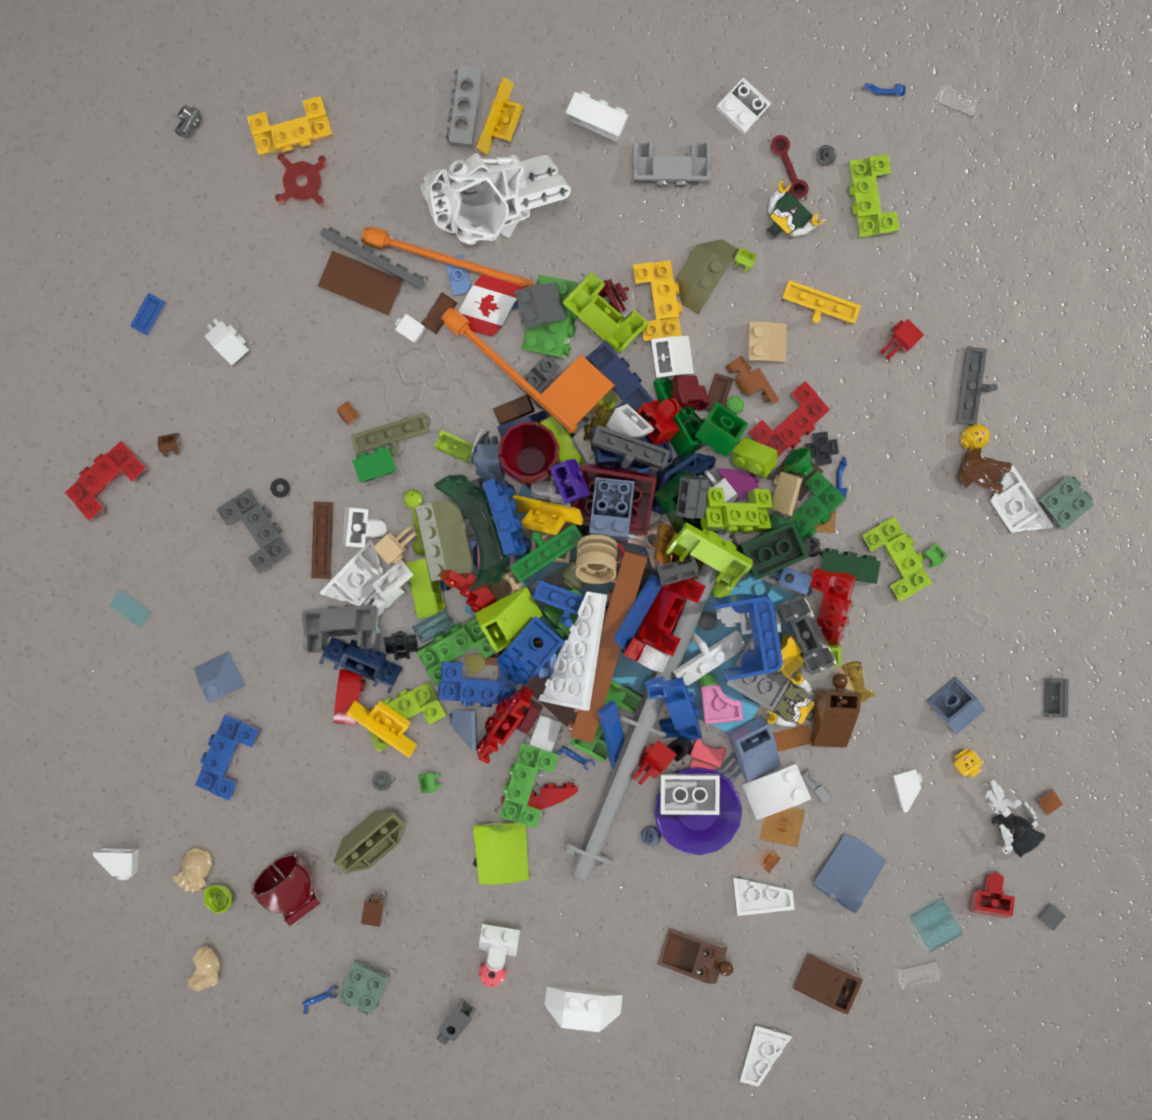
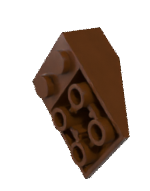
M808 953L793 989L848 1015L863 979L855 973Z

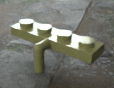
M425 413L353 434L351 438L356 454L390 444L391 453L399 455L400 450L397 441L427 433L430 430Z

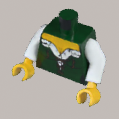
M784 178L780 181L769 202L768 212L770 216L768 218L773 224L766 232L772 238H775L780 232L787 237L789 235L793 237L806 235L826 220L819 221L817 219L821 212L812 215L788 191L792 183L788 187L783 185Z

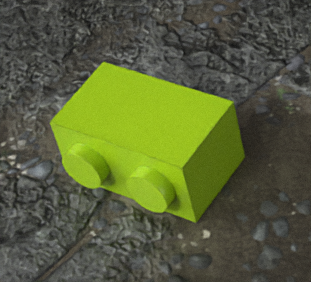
M744 437L732 450V464L766 478L777 465V450Z

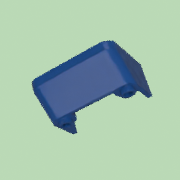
M736 594L711 599L714 610L732 607L737 613H749L754 649L743 652L741 655L742 666L723 670L726 681L779 671L783 665L772 600L768 596L754 594Z

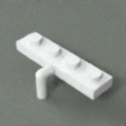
M737 630L709 648L698 635L693 634L691 640L700 648L702 653L672 672L676 679L683 677L685 684L688 686L744 650L746 645Z

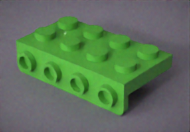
M538 275L536 285L556 282L563 302L566 296L579 283ZM563 304L567 319L533 331L526 329L522 350L566 359L571 352L570 342L571 337L574 336L576 331L574 324L578 316Z

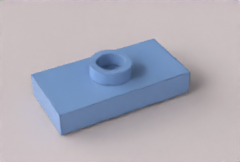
M463 254L453 256L464 260ZM445 263L453 296L468 293L471 289L467 269Z

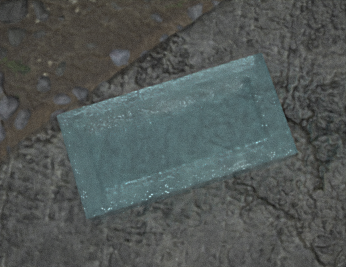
M122 590L119 591L109 605L139 628L144 625L152 614L150 610Z

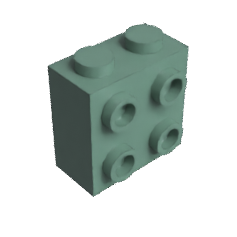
M1070 475L1065 476L1037 500L1061 530H1065L1094 505L1092 503V496L1087 491L1083 492L1079 487L1081 485L1080 482Z
M354 961L337 999H340V1003L350 1007L353 1005L357 1007L358 1011L365 1015H368V1013L373 1014L390 976Z

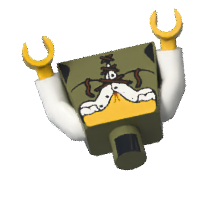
M796 671L797 675L795 678H789L791 682L774 711H766L770 716L768 719H763L768 723L780 727H795L797 724L801 725L806 719L813 724L814 710L812 708L815 705L813 701L815 695L810 684L798 671Z

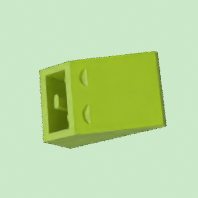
M526 586L476 612L475 615L494 651L498 653L507 648L535 616L539 619L542 613Z

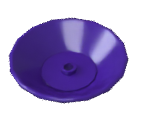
M694 767L681 770L676 774H719V815L661 814L659 791L654 809L657 828L667 843L682 853L704 855L716 852L732 840L740 827L742 805L739 793L728 778L713 769Z

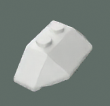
M547 986L545 1007L561 1028L600 1032L621 1014L623 995Z

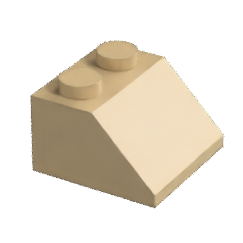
M749 322L747 362L786 363L787 324Z
M781 471L780 475L776 474L773 484L776 486L775 493H771L773 506L771 509L792 516L804 477Z

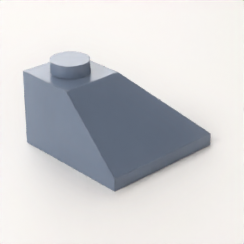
M229 651L194 668L199 686L208 703L245 686Z
M453 709V714H449V725H453V730L472 750H476V709Z

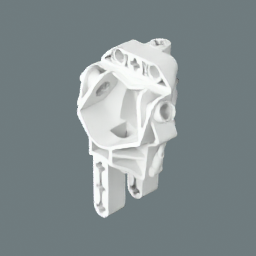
M475 153L466 161L457 160L448 168L440 167L437 170L428 172L424 176V183L420 184L423 198L428 204L429 213L435 224L449 233H456L461 242L471 245L476 244L478 240H496L502 228L530 217V209L563 200L571 193V189L564 177L557 175L558 168L549 155H541L520 162L517 155L497 157L496 159H482L478 153Z

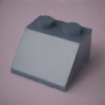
M954 677L927 701L956 735L985 711L979 700L957 677Z

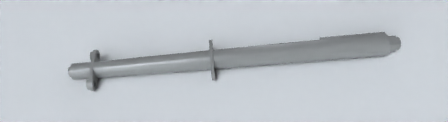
M713 531L718 535V537L724 540H729L731 542L733 541L729 538L731 533H726V531ZM704 562L698 579H693L706 586L698 603L689 599L686 600L671 634L681 638L674 655L670 656L663 673L653 670L650 679L663 676L665 681H669L675 678L672 671L681 664L718 573V570ZM647 688L634 719L619 714L620 720L630 723L631 726L583 847L581 848L566 842L564 844L565 852L573 855L576 852L579 853L571 871L573 879L583 883L584 880H589L597 860L600 865L607 868L613 865V860L601 856L599 853L651 732L666 737L667 733L654 728L665 698L650 699Z

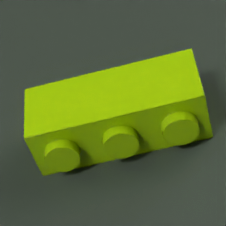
M427 559L406 562L407 567L414 574L410 578V591L414 598V610L417 618L447 613L441 583L431 582Z

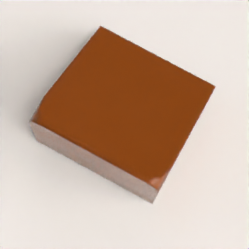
M1050 789L1036 799L1046 815H1049L1063 805L1053 789Z

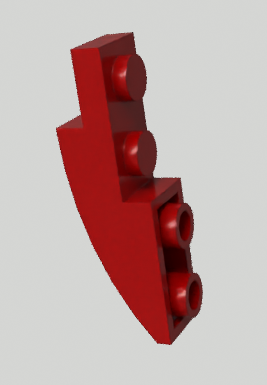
M442 570L439 577L445 580L444 583L447 586L457 588L462 596L468 598L466 604L471 607L473 612L476 613L497 602L490 590L471 573L459 575L453 570Z
M544 783V787H540V794H536V791H531L527 805L539 809L554 806L577 793L578 786H574V783H563V786H555V783ZM502 795V797H501V798H502V805H503V803H504V800H505V796H506V795Z

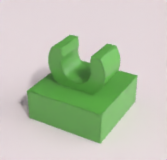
M934 542L926 550L923 559L925 560L929 557L932 560L929 567L932 568L935 565L937 567L941 565L948 555Z
M418 774L421 793L437 792L436 788H440L442 785L435 784V778L440 777V774Z

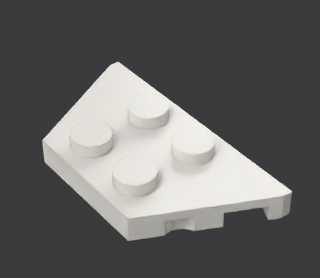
M1011 465L1010 472L1005 473L1000 484L1004 485L1003 492L1001 494L994 492L990 499L991 504L1010 533L1054 527L1015 467Z
M371 539L366 543L365 548H362L322 589L321 595L361 606L376 590L372 584L385 573L378 553L373 548L375 546L374 542Z

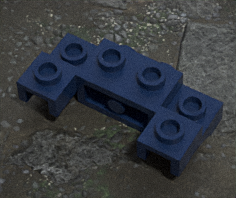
M606 341L585 357L615 385L613 389L623 400L622 403L612 410L613 413L616 408L628 404L637 412L642 404L654 401L640 384L642 380L638 374L630 372L628 369L629 363L624 357L620 359Z
M592 428L589 432L590 444L594 436L595 428ZM645 435V438H636L653 444L647 435ZM669 442L656 445L670 451L667 463H670L673 455ZM591 445V451H594L596 466L612 465L613 468L623 470L630 467H638L639 469L649 467V465L633 460L630 466L625 469L622 467L624 456Z
M333 637L327 644L319 664L323 665L325 659L335 663L334 670H337L340 665L344 669L374 681V687L377 686L378 682L388 685L387 693L389 694L402 670L401 666L385 660L387 654L373 648L361 649L357 646V641L353 639L347 644Z

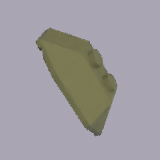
M723 239L697 244L676 277L682 305L699 315L739 249Z
M393 811L371 814L342 839L334 863L345 874L371 868L399 844L404 822Z

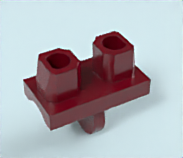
M612 279L603 281L605 285L598 295L602 298L608 296L611 301L609 304L619 313L627 310L623 302L628 300L625 293L629 291V288H622L620 282L614 285Z

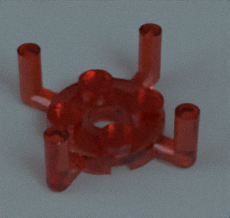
M279 153L277 158L286 168L282 178L285 192L276 194L275 200L279 204H283L290 197L297 200L313 198L319 206H324L325 201L318 192L321 187L319 171L328 163L325 156H319V162L315 165L305 161L292 164L283 153ZM300 176L307 177L308 182L305 186L297 184V179Z

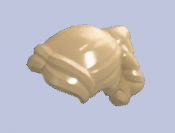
M511 569L509 572H491L482 579V583L490 590L497 601L522 589L523 581L521 583L518 581Z
M198 847L189 849L181 861L180 873L173 877L174 882L180 888H183L184 891H191L193 893L201 891L206 886L205 879L212 867L211 854Z
M209 946L199 947L192 958L196 970L193 972V976L188 978L187 984L188 988L196 991H201L219 983L217 975L219 972L218 958Z

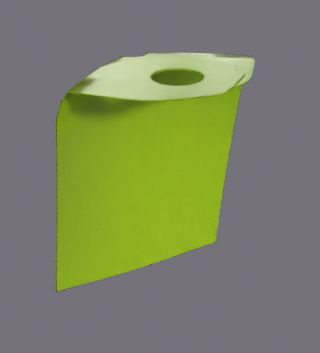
M514 821L474 825L473 835L479 884L500 885L529 880L526 826Z

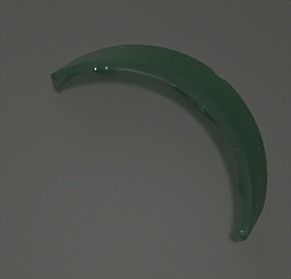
M462 474L448 475L436 482L434 487L450 497L461 508L475 532L479 546L480 564L477 577L469 588V591L473 592L498 583L502 579L506 567L509 566L510 558L504 555L486 491L475 486L467 480L468 477Z

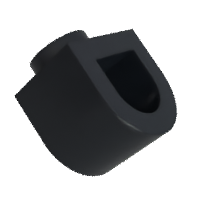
M678 737L667 747L676 754L674 759L676 762H679L691 752L692 743L689 739Z

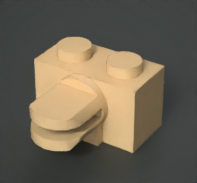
M408 526L397 537L392 533L387 534L373 548L388 565L392 563L395 565L404 558L402 555L406 550L404 546L417 535V532L414 531L400 543L399 541L412 530V527Z

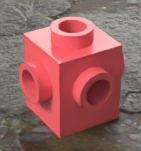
M486 960L484 965H480L478 975L481 976L480 981L484 982L483 985L494 988L495 985L499 986L500 981L504 982L506 970L502 968L499 971H493L496 976L492 977L488 975L492 970L487 967Z

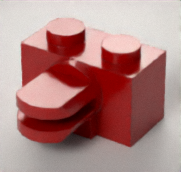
M909 319L905 321L900 320L891 329L893 331L890 335L892 340L879 353L883 355L896 343L897 346L885 357L888 361L900 348L905 353L908 352L924 334Z
M674 398L663 400L661 403L658 400L645 403L637 410V413L654 428L652 432L646 435L655 446L669 442L680 430L672 420L680 410L679 403Z
M660 740L655 744L650 743L644 749L638 763L640 768L633 775L632 779L636 780L643 771L645 773L638 781L640 785L649 776L653 779L658 777L672 762L676 754Z
M992 873L986 876L984 891L977 890L972 893L970 912L1001 918L1013 916L1015 897L1004 895V877L1001 874Z

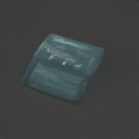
M444 609L412 626V629L418 635L420 641L425 643L433 639L437 634L449 630L456 623L447 609Z
M944 898L910 916L929 952L963 935Z

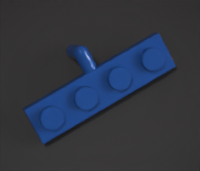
M539 579L532 594L533 599L563 609L560 622L566 627L572 625L569 616L571 613L578 615V610L585 597Z

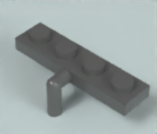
M967 347L957 423L976 424L981 391L994 392L998 389L995 383L983 384L987 349Z
M597 425L591 442L593 446L624 456L622 467L625 469L635 460L664 471L670 451L600 425Z

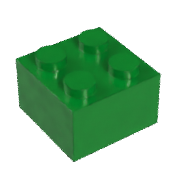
M716 402L705 417L695 437L727 458L738 443L748 423Z
M382 446L374 449L375 453L368 455V453L364 452L355 456L356 459L352 460L360 483L399 471L390 448Z

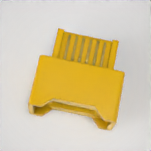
M785 634L780 643L783 665L779 671H781L784 677L790 678L803 665L804 661L799 655L802 652L801 648L790 635Z

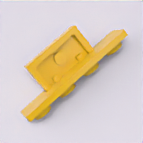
M504 77L498 85L496 97L491 104L490 113L485 120L484 129L477 142L476 149L485 155L489 154L494 138L511 142L524 107L519 103L508 101L514 83Z
M512 496L517 506L516 511L527 513L521 522L523 528L557 535L565 522L582 525L584 522L581 512L577 508L526 498L524 496Z
M380 700L371 711L357 701H354L347 711L348 716L406 757L410 758L417 744L403 735L411 722Z

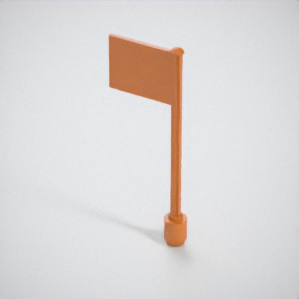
M449 308L441 318L444 321L443 324L455 335H465L569 431V434L576 431L577 424L615 386L586 358L580 355L540 394L470 330L468 326L470 321L457 309Z

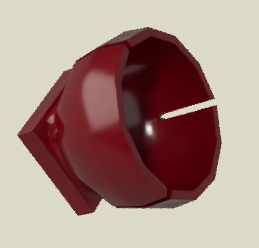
M523 421L510 427L500 440L498 459L504 472L509 477L525 484L530 489L532 484L544 481L552 475L550 467L559 464L560 445L552 430L539 423V431L538 422Z
M295 853L284 855L273 862L286 878L285 880L275 867L270 864L259 874L251 890V894L260 905L269 912L283 914L285 922L289 926L321 904L316 887L312 884L310 868Z

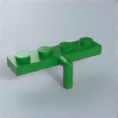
M575 524L546 543L539 533H534L532 538L538 548L509 567L521 583L577 546V542L583 536Z

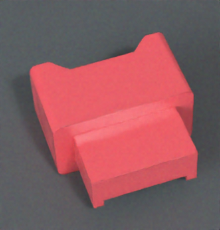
M700 739L694 740L692 750L689 753V756L693 757L689 769L700 767L715 770L716 766H721L727 749L724 747L716 749L703 744Z

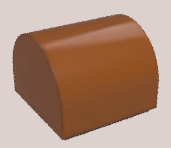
M349 401L337 408L338 415L348 426L360 417Z

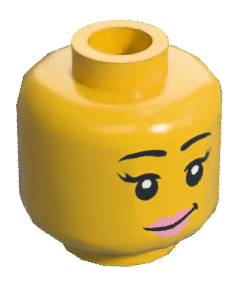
M978 423L971 425L962 431L961 444L965 449L971 451L983 448L989 443L990 432L985 425Z
M966 748L955 756L954 765L963 777L970 775L973 778L981 772L979 768L983 765V762L974 750Z

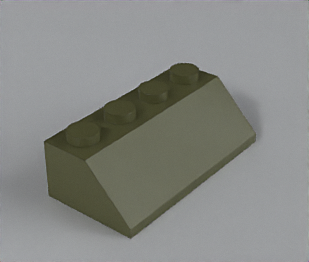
M453 498L435 501L415 507L431 582L445 581L439 577L442 570H453L459 575L462 573H475L460 499Z

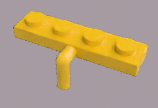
M788 280L782 297L784 300L814 310L811 319L813 324H817L821 320L820 316L822 313L855 324L861 305Z

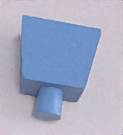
M788 567L770 574V578L779 581L778 585L810 596L812 576ZM788 576L794 577L793 582L787 581Z

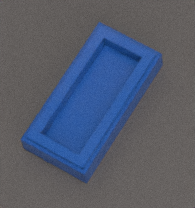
M148 293L130 326L148 336L166 302Z

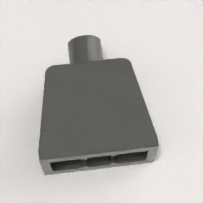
M461 998L443 1021L439 1029L441 1033L437 1036L438 1041L444 1045L449 1040L455 1041L471 1022L477 1009Z

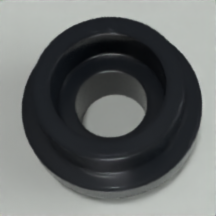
M278 478L272 482L270 489L274 496L281 498L289 493L290 485L285 479ZM279 484H282L284 486V489L281 492L277 490V486Z

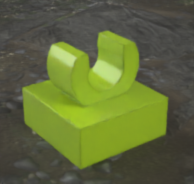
M740 247L734 259L736 261L734 268H737L741 263L745 265L743 272L746 273L749 267L752 268L757 254Z

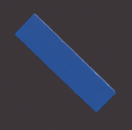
M653 574L647 579L614 637L615 642L621 649L626 650L662 587L658 577Z
M610 700L598 711L611 767L614 769L625 739L616 702Z

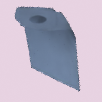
M844 834L817 876L814 886L836 903L857 913L887 860L864 842ZM830 894H835L836 899L833 898Z

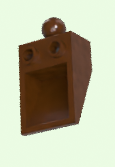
M839 673L832 679V683L836 687L835 689L817 688L811 746L847 748L860 713L862 693L843 690L848 683V679L844 674Z
M672 928L668 929L658 965L707 984H716L719 974L730 976L734 971L733 964L729 961H724L727 946Z

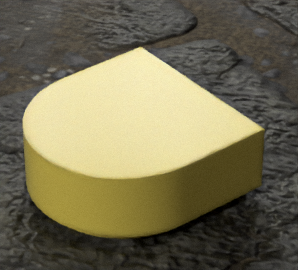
M473 653L464 657L470 675L484 669L485 659L481 654Z

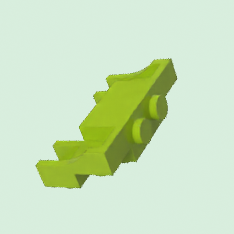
M889 154L849 161L851 177L849 193L854 198V203L851 206L853 215L856 214L859 238L898 232L897 211L881 213L876 179L878 176L891 174Z
M590 272L566 296L562 303L618 353H621L645 329L648 321L635 310L624 318L598 295L605 283L594 273Z
M710 487L706 497L707 510L704 513V518H701L702 529L726 531V533L742 531V534L766 532L771 529L768 510L773 508L770 489H753L749 491V503H725L723 488Z
M895 516L861 535L868 545L870 552L884 546L900 574L901 579L889 585L895 593L898 602L905 600L932 584L923 568L922 562H924L922 555L919 551L915 552L913 539L910 535L906 536Z
M687 522L666 547V553L669 555L672 551L679 555V561L681 562L690 552V555L718 570L715 581L718 583L720 580L727 582L730 590L748 573L753 565V560L736 551L737 547L731 541L718 537L713 531H708L704 528L701 531Z
M430 681L409 692L407 689L397 694L398 698L392 701L388 698L382 702L406 720L423 712L429 725L447 716L439 699H437L438 697ZM368 730L378 752L391 746Z

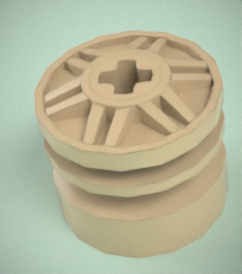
M597 534L581 538L577 542L576 576L583 582L590 584H605L614 580L617 569L618 544L616 541L608 536Z

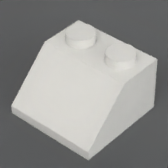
M99 848L93 852L95 859L111 876H117L118 880H129V877L138 872V849Z

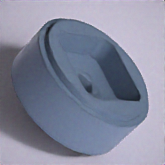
M649 826L643 830L641 838L644 844L656 846L661 840V833L658 828Z

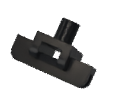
M827 431L813 433V443H806L805 447H810L812 458L815 457L816 465L832 464L831 455L839 454L837 439L829 440Z
M398 631L392 634V637H384L385 651L387 654H394L395 660H399V658L410 659V652L418 650L416 634L407 635L406 632Z

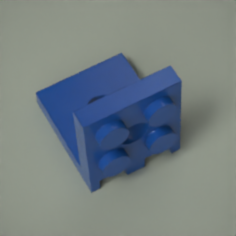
M535 616L497 658L496 662L503 671L509 672L513 676L515 682L525 686L548 662L564 641ZM533 639L540 640L542 647H534Z

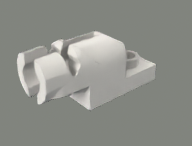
M402 560L372 584L376 591L364 602L365 606L375 605L379 609L378 617L384 612V608H389L393 602L405 593L401 586L414 575Z

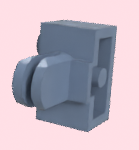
M485 436L484 444H478L477 452L473 454V462L476 464V475L480 476L481 483L491 479H495L497 482L504 481L505 472L498 459L499 444L497 436H492L491 444L489 436Z

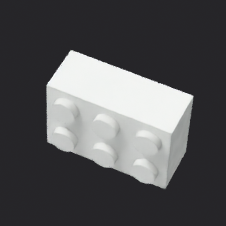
M580 91V93L575 92L566 111V119L619 142L628 121V115L625 114L626 111L619 107L611 108L606 101L601 99L595 101L590 98L591 95Z
M661 773L660 813L719 815V774Z

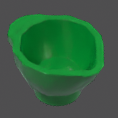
M804 447L794 451L786 459L781 469L784 472L790 470L795 474L799 473L802 477L807 476L814 468L811 464V449Z

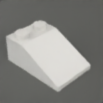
M795 762L760 776L749 783L742 784L756 820L811 799Z

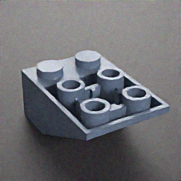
M596 477L589 535H605L614 539L616 543L628 544L634 481Z
M762 717L727 733L747 783L781 766L775 737L769 723Z

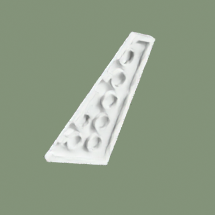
M586 592L578 610V618L569 630L571 633L568 640L564 641L554 663V671L550 679H547L545 691L540 695L538 701L589 711L607 600L606 594Z

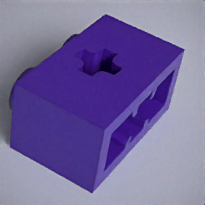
M576 459L565 460L550 467L564 504L578 501L590 495Z

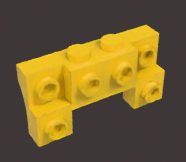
M318 96L303 101L307 116L270 126L266 112L247 116L258 155L264 156L278 151L282 153L293 150L292 147L299 145L301 148L307 147L313 141L333 136L322 97Z
M671 260L634 264L635 285L651 284L655 320L648 321L647 326L642 331L643 342L657 338L682 336L679 313H682L681 302H677L676 294H679L678 283H674Z

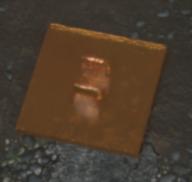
M658 521L657 536L652 541V546L655 547L653 560L665 565L671 563L672 551L668 555L666 547L673 539L675 531L673 527L661 521Z
M791 807L764 817L760 840L797 847L805 810Z

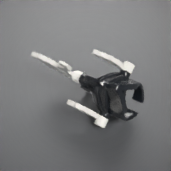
M992 780L990 782L992 788H987L985 795L986 799L990 798V801L993 802L988 803L990 808H996L993 812L997 813V815L993 818L992 824L998 823L1000 825L999 831L1002 832V838L1005 840V845L1002 848L1003 852L1009 854L1014 850L1015 854L1022 858L1024 854L1038 847L1044 841L1046 835L1034 830L1038 823L1033 808L1028 803H1023L1028 821L1021 816H1014L1007 806L1018 808L1022 802L1019 799L1015 800V803L1009 799H1004L1005 795L1001 786Z

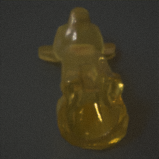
M603 403L602 405L597 404L595 406L596 412L591 418V424L584 425V441L590 439L589 432L592 428L596 429L597 425L607 427L606 425L615 411L613 408Z
M854 661L845 664L842 669L845 671L846 676H849L855 691L862 693L861 702L867 701L869 697H874V692L864 687L865 679L862 673L863 666L861 662Z

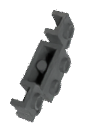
M545 355L523 378L542 394L554 382L551 377L558 371L560 366L548 355ZM525 392L533 400V403L538 408L543 409L547 413L548 417L552 416L539 403H537L527 392ZM599 403L577 424L576 431L570 434L572 438L601 409L602 406Z
M250 488L216 509L226 525H230L240 518L260 547V550L248 557L258 574L292 553L280 534L282 531L277 522L273 523L269 517L271 516L270 511L266 506L262 507Z
M803 594L778 604L777 612L779 617L785 623L790 622L792 632L797 636L799 646L806 655L802 658L805 671L810 673V675H814L836 665L837 662L805 595Z
M346 605L343 608L329 606L328 609L303 610V650L307 653L324 652L326 637L358 635L357 646L361 649L379 648V609L375 605Z

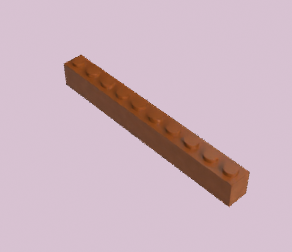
M626 549L624 554L620 553L617 562L618 565H621L619 573L616 572V577L612 580V583L615 584L614 590H609L606 602L610 603L608 610L605 609L604 624L600 638L589 711L574 709V712L577 713L576 719H571L568 731H572L571 737L590 743L594 741L600 721L598 711L605 704L621 650L614 637L635 602L648 558L646 555Z

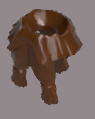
M981 448L965 453L958 476L965 488L971 483H975L996 494H1001L1004 485L997 483L1000 482L1002 477L1000 470L1009 473L1012 463L983 457Z

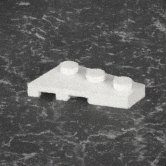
M733 877L737 916L795 910L793 890Z
M755 1025L740 1076V1082L759 1087L773 1063L791 1040L792 1035Z

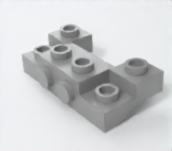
M634 141L633 180L656 182L657 185H668V182H676V185H687V182L710 181L711 142H691V156H653V142L638 143V141Z

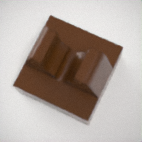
M177 433L158 437L157 446L159 452L164 457H168V450H174L175 455L178 454L179 439Z

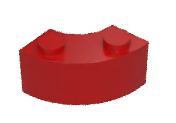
M340 669L333 723L357 725V721L348 716L347 711L354 701L360 704L361 691H365L366 680H363V676L349 670Z

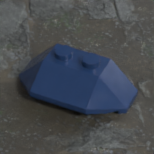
M686 453L681 457L677 456L664 471L659 469L657 471L652 504L654 509L660 505L655 493L676 474L683 470L696 476L700 474L703 476L706 469L710 471L715 467L716 458L700 453Z

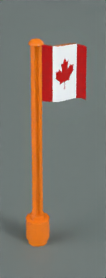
M365 227L362 233L361 241L365 242V245L382 250L384 247L391 246L481 273L482 275L469 290L459 312L470 321L468 326L471 331L491 337L501 328L514 302L517 300L515 291L532 286L533 283L531 278L526 279L393 239L388 235V231L379 228Z

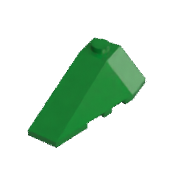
M669 378L653 382L659 403L672 398L670 393L674 390V386ZM682 407L672 419L680 430L670 442L679 457L686 453H694L707 446V444L702 443L695 437L705 418L701 419L694 412L696 410L694 407Z

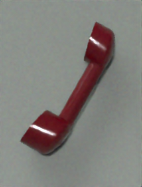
M777 135L771 142V149L773 153L780 155L792 183L789 192L796 199H803L808 194V184L804 180L798 179L787 153L790 149L789 139L784 135Z

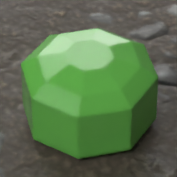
M732 396L726 400L725 408L737 415L743 411L744 402L740 397Z
M705 674L698 679L699 686L717 684V678L714 674Z

